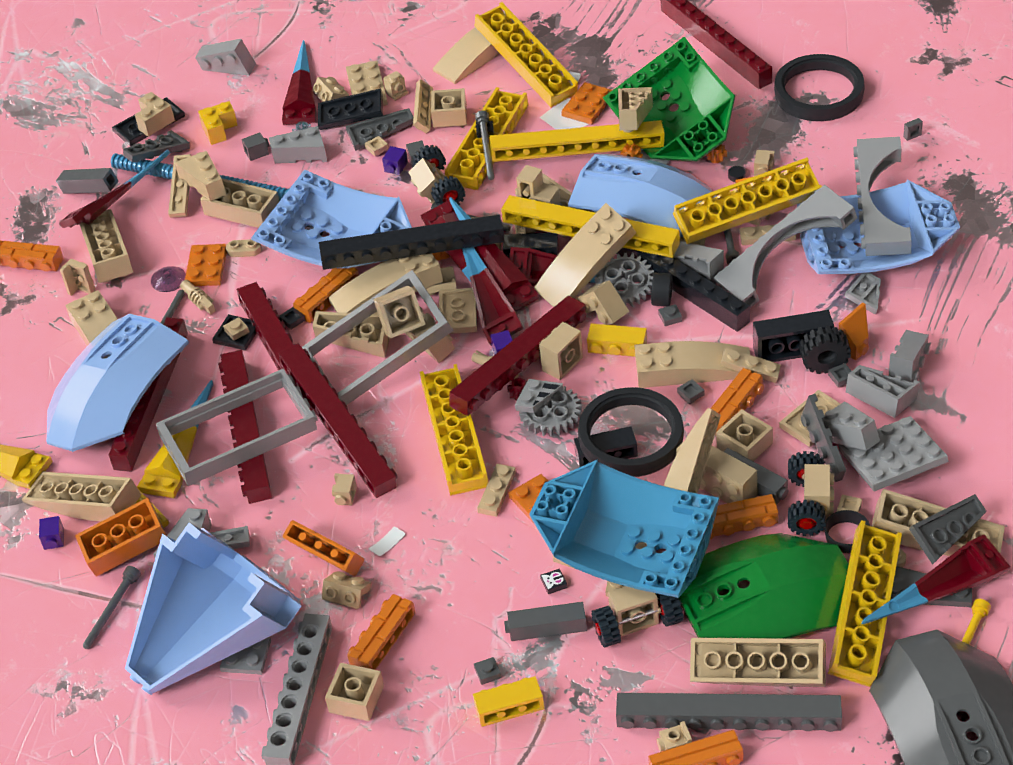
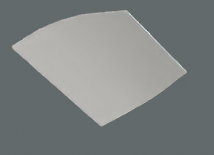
M570 98L557 104L540 117L556 130L581 128L589 125L588 123L562 116L561 111L570 101Z

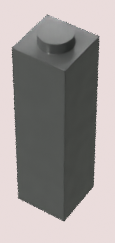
M111 168L63 170L56 179V182L63 194L111 192L118 183V179Z
M729 448L724 451L757 470V496L772 494L776 505L787 497L789 492L787 479Z
M583 602L507 612L508 620L504 621L505 633H510L511 641L587 631Z

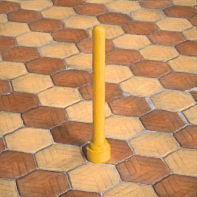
M976 599L971 608L973 616L962 639V642L969 645L981 618L987 616L991 609L990 603L984 599Z

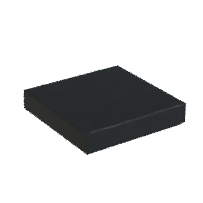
M228 314L212 338V341L215 344L246 351L257 334L256 324L253 327L252 323L254 321L239 317L248 327L249 333L233 341L224 331L223 325L235 320L238 316Z

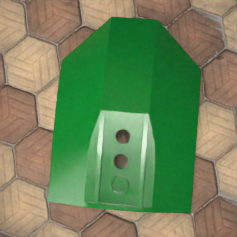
M685 37L681 38L603 97L604 101L619 119L618 89L652 87L653 107L643 122L661 120L664 129V147L645 148L643 150L651 159L699 161L726 141L735 100V94L719 79ZM664 95H670L667 100H662ZM673 104H678L679 107L676 111H670V107Z
M783 533L760 535L706 553L695 579L678 600L698 638L790 639L812 631L833 626L837 627L849 563L838 545ZM748 580L750 584L747 588H739V582ZM723 589L730 590L726 595H719V592Z

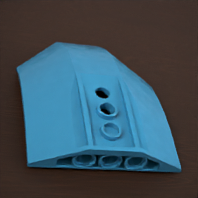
M597 459L545 482L529 515L552 555L558 560L577 570L619 585L679 598L695 579L708 548L719 497L681 491L644 481L601 464ZM640 542H644L647 544V546L642 549H637L635 547L636 544ZM659 549H666V551L662 553L656 552Z

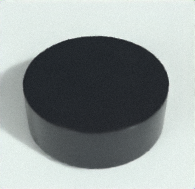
M733 166L728 170V179L735 182V180L743 179L746 176L745 169L741 166Z

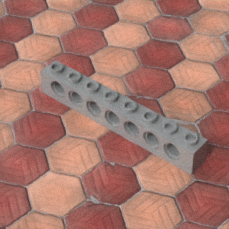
M305 613L303 622L300 621L298 639L295 638L293 643V656H290L288 660V673H285L283 677V690L278 694V707L273 711V724L267 731V745L262 748L261 756L266 765L295 764L332 632L329 615Z

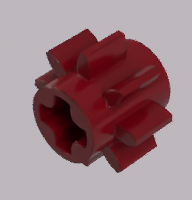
M515 378L512 380L511 385H507L510 399L514 398L517 401L527 381L523 378Z

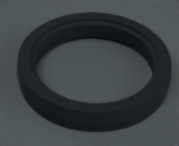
M810 54L789 61L780 68L774 83L775 99L778 105L786 113L807 121H830L852 113L861 104L865 90L864 77L860 69L847 59L829 54ZM827 70L845 76L850 80L854 89L848 97L839 102L828 105H811L792 98L787 93L785 86L792 77L802 72Z
M639 387L614 389L598 396L582 412L578 427L580 447L590 463L598 459L599 463L633 477L649 475L669 465L675 459L676 449L683 443L684 437L683 420L676 405L656 391ZM638 405L651 408L664 416L672 431L667 443L657 452L642 458L623 459L611 456L599 449L591 438V429L596 420L605 412L620 406Z

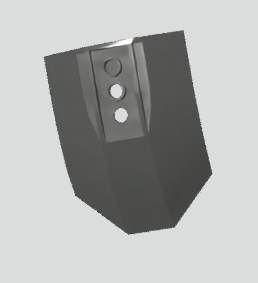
M937 629L895 640L869 692L873 696L890 730L904 765H1013V684L997 659ZM959 711H965L969 714L970 719L962 722L958 720L956 714ZM974 732L977 734L978 739L971 741L966 737V733Z

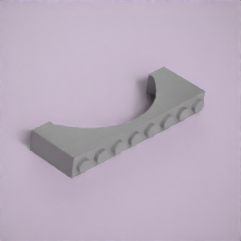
M900 136L857 139V146L853 147V155L857 157V159H854L855 170H858V172H855L856 183H859L857 185V196H861V198H858V209H862V211H859V222H863V224H860V235H864V238H861V248L865 249L866 256L911 254L910 227L905 228L885 217L875 207L869 194L876 178L894 163L901 162Z
M823 185L782 221L774 225L770 231L761 236L752 246L748 247L740 256L732 260L728 266L719 271L714 276L716 284L748 304L751 308L760 300L756 292L760 269L768 255L780 243L793 235L810 229L841 227L844 230L857 219L854 207L829 187Z

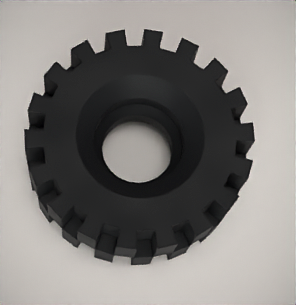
M826 326L825 329L819 327L818 331H810V335L806 334L804 336L805 340L802 339L800 341L799 349L803 364L812 373L816 370V374H821L822 371L826 374L829 369L843 363L847 364L849 362L848 358H851V349L847 336L841 329L838 331L837 327H833V329L830 326Z

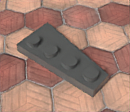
M408 108L345 127L355 151L365 147L366 142L377 136L384 138L412 125L414 117Z
M170 130L165 136L160 134L155 140L148 139L145 140V144L138 143L123 149V156L131 162H139L143 159H153L156 156H160L167 149L171 153L190 149V142Z
M812 394L807 398L801 415V422L809 431L810 440L812 443H815L820 457L824 458L826 465H830V473H834V481L838 482L843 480L846 467L837 446L832 445L833 435L830 428L826 429L824 426L823 418H825L822 409L818 410L815 403L818 401L816 394Z
M976 494L912 525L909 530L933 565L987 511Z
M896 566L891 599L926 575V573ZM972 588L922 605L971 608Z

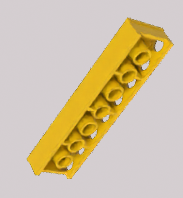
M500 2L499 6L481 15H475L474 26L550 107L574 96L578 89V81L503 2Z
M499 87L495 88L482 111L488 112L489 121H493L494 135L512 134L529 106L527 93L524 92L520 95L500 91ZM476 120L445 169V175L448 179L450 176L456 177L463 188L478 190L487 176L482 138H477Z
M808 157L674 205L673 216L686 244L807 200L816 190L822 187L819 185L808 163Z
M453 364L454 368L427 374L420 371L421 384L450 496L483 489L488 484L487 472L471 414L466 416L449 406V392L462 382L457 364Z
M861 520L854 534L828 674L870 687L878 673L887 617L866 624L861 623L864 618L891 599L902 533L894 534L865 525L866 521Z

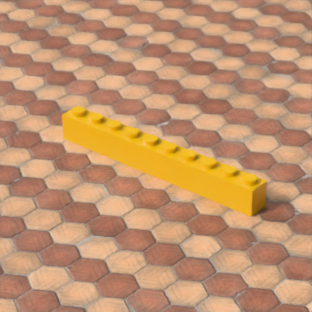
M661 120L642 122L639 128L632 132H624L620 130L619 124L490 135L492 162L622 151L627 143L629 145L635 143L641 149L664 147V129Z
M512 195L508 196L501 208L504 223L574 237L596 214L595 212ZM625 219L632 225L636 234L623 248L673 258L680 244V231L678 229Z

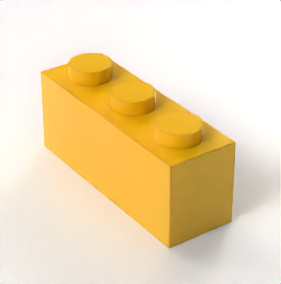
M591 323L587 336L588 353L635 357L634 345L647 344V328Z
M536 676L473 693L474 706L481 727L545 709L543 695Z

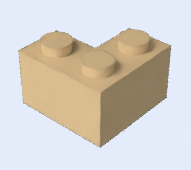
M149 92L138 99L141 111L135 114L138 129L148 137L175 121L171 105L153 92Z
M525 165L516 178L518 197L558 205L561 201L560 188L543 183L542 169Z
M610 280L591 287L577 297L578 301L586 304V313L596 311L599 321L604 325L613 324L629 312Z

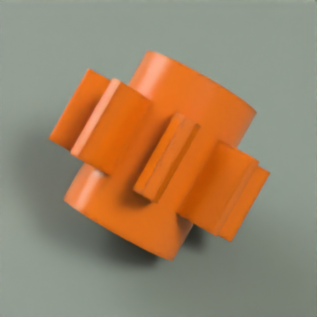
M627 143L620 152L623 156L642 158L643 156L641 154V147L635 143L632 145Z
M720 144L706 155L707 160H710L712 163L722 162L723 157H727L725 145Z

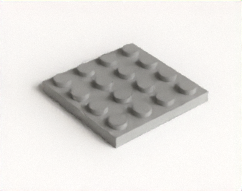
M911 416L878 428L880 442L867 451L838 444L841 454L874 492L949 462L948 455Z

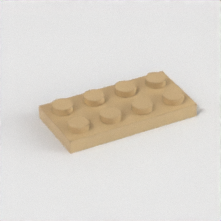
M378 61L346 66L352 95L381 88L383 92V106L388 105Z

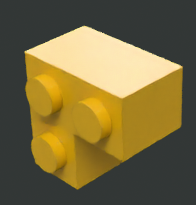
M230 101L198 111L202 128L211 145L226 141L224 130L238 126Z

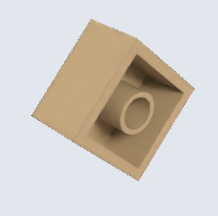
M465 88L431 91L433 128L467 125Z
M410 286L373 299L384 332L389 338L426 325L414 289Z
M562 322L553 329L546 339L541 341L539 348L543 372L561 380L583 358L580 330Z
M741 409L716 432L717 449L724 452L729 448L754 462L773 444V427Z
M340 663L325 696L329 713L370 721L384 688L381 671Z

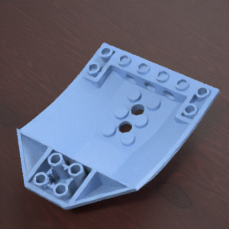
M594 154L580 171L568 202V207L589 209L597 212L607 203L622 217L680 231L673 216L674 205L713 192V190L692 174L660 162L614 154Z
M304 170L254 233L251 240L295 259L322 266L319 242L412 227L399 196L398 198L365 193ZM309 225L314 227V229L306 230L305 228ZM326 231L330 235L322 237L320 233ZM365 263V264L352 265V266L339 267V268H351V267H356V266H361V265H367V264H372V263Z
M907 179L905 183L872 191L869 194L875 207L885 217L905 228L910 227L911 254L866 256L865 249L859 248L854 244H861V238H864V235H860V224H863V222H859V211H862V209H858V198H861V196H857V194L840 196L854 207L857 219L844 230L841 227L810 229L800 232V238L807 262L817 274H856L902 267L930 257L959 231L960 225L951 202Z
M128 314L113 321L81 352L56 387L47 409V444L74 452L124 434L123 429L143 394L165 366L170 364L189 344V341L155 319Z

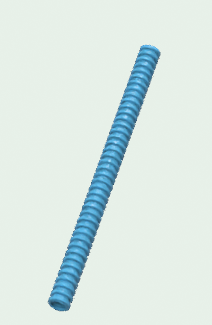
M114 153L111 157V166L113 168L139 173L153 162L146 159L139 162H131L118 153ZM161 162L146 175L170 180L172 179L173 165ZM220 175L222 179L277 191L279 201L289 190L285 187L282 188Z

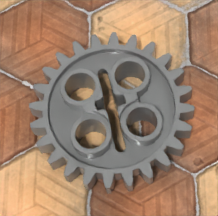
M624 253L623 257L617 254L616 259L612 258L596 274L595 283L598 285L610 280L624 304L629 303L633 307V302L640 304V299L646 300V295H651L654 270H652L651 265H647V260L641 262V256L635 259L634 254L630 257H627V253Z
M564 386V390L561 393L558 391L551 396L552 400L542 405L535 413L519 411L520 421L523 422L524 427L528 426V431L534 430L535 434L542 432V436L549 433L550 437H552L554 432L560 435L562 430L567 433V428L573 429L574 423L578 424V418L581 417L582 404L581 399H578L577 393L573 394L572 389L566 391V386Z

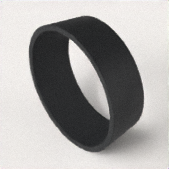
M841 510L831 514L826 519L824 527L827 543L838 545L842 553H851L853 544L839 543L833 540L828 533L833 526L844 522L859 525L861 520L866 521L865 525L870 526L868 519L864 515L852 510Z

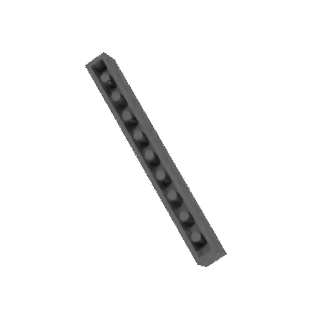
M617 693L616 723L617 727L625 729L672 728L685 721L687 728L692 730L757 729L760 731L825 730L833 732L841 731L842 727L841 695Z

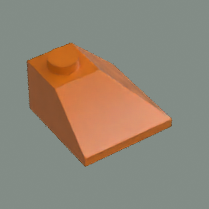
M862 302L839 322L838 331L841 329L847 336L851 349V358L857 360L862 355L864 356L869 349L866 304Z

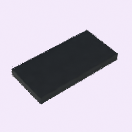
M381 88L318 103L319 130L383 116V92Z
M167 97L163 99L172 107L175 119L172 123L185 117L184 111ZM135 114L112 127L113 132L129 146L148 137L138 129Z

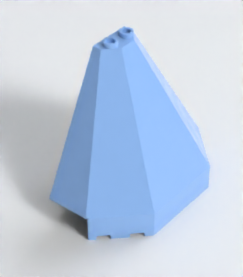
M188 523L176 541L162 533L125 669L131 674L130 679L138 684L141 683L143 685L142 689L148 694L153 695V693L286 629L302 607L300 599L250 559L236 552L231 546L219 538L217 539L204 528L200 529Z

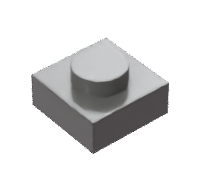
M917 118L905 123L903 137L908 141L921 136L923 121Z
M676 304L658 309V314L664 326L682 322V315Z
M844 363L829 369L828 376L839 388L847 384L848 374L851 372V369Z
M692 379L678 387L677 393L688 404H691L703 397L705 390Z
M494 657L474 663V669L481 685L501 678V673Z

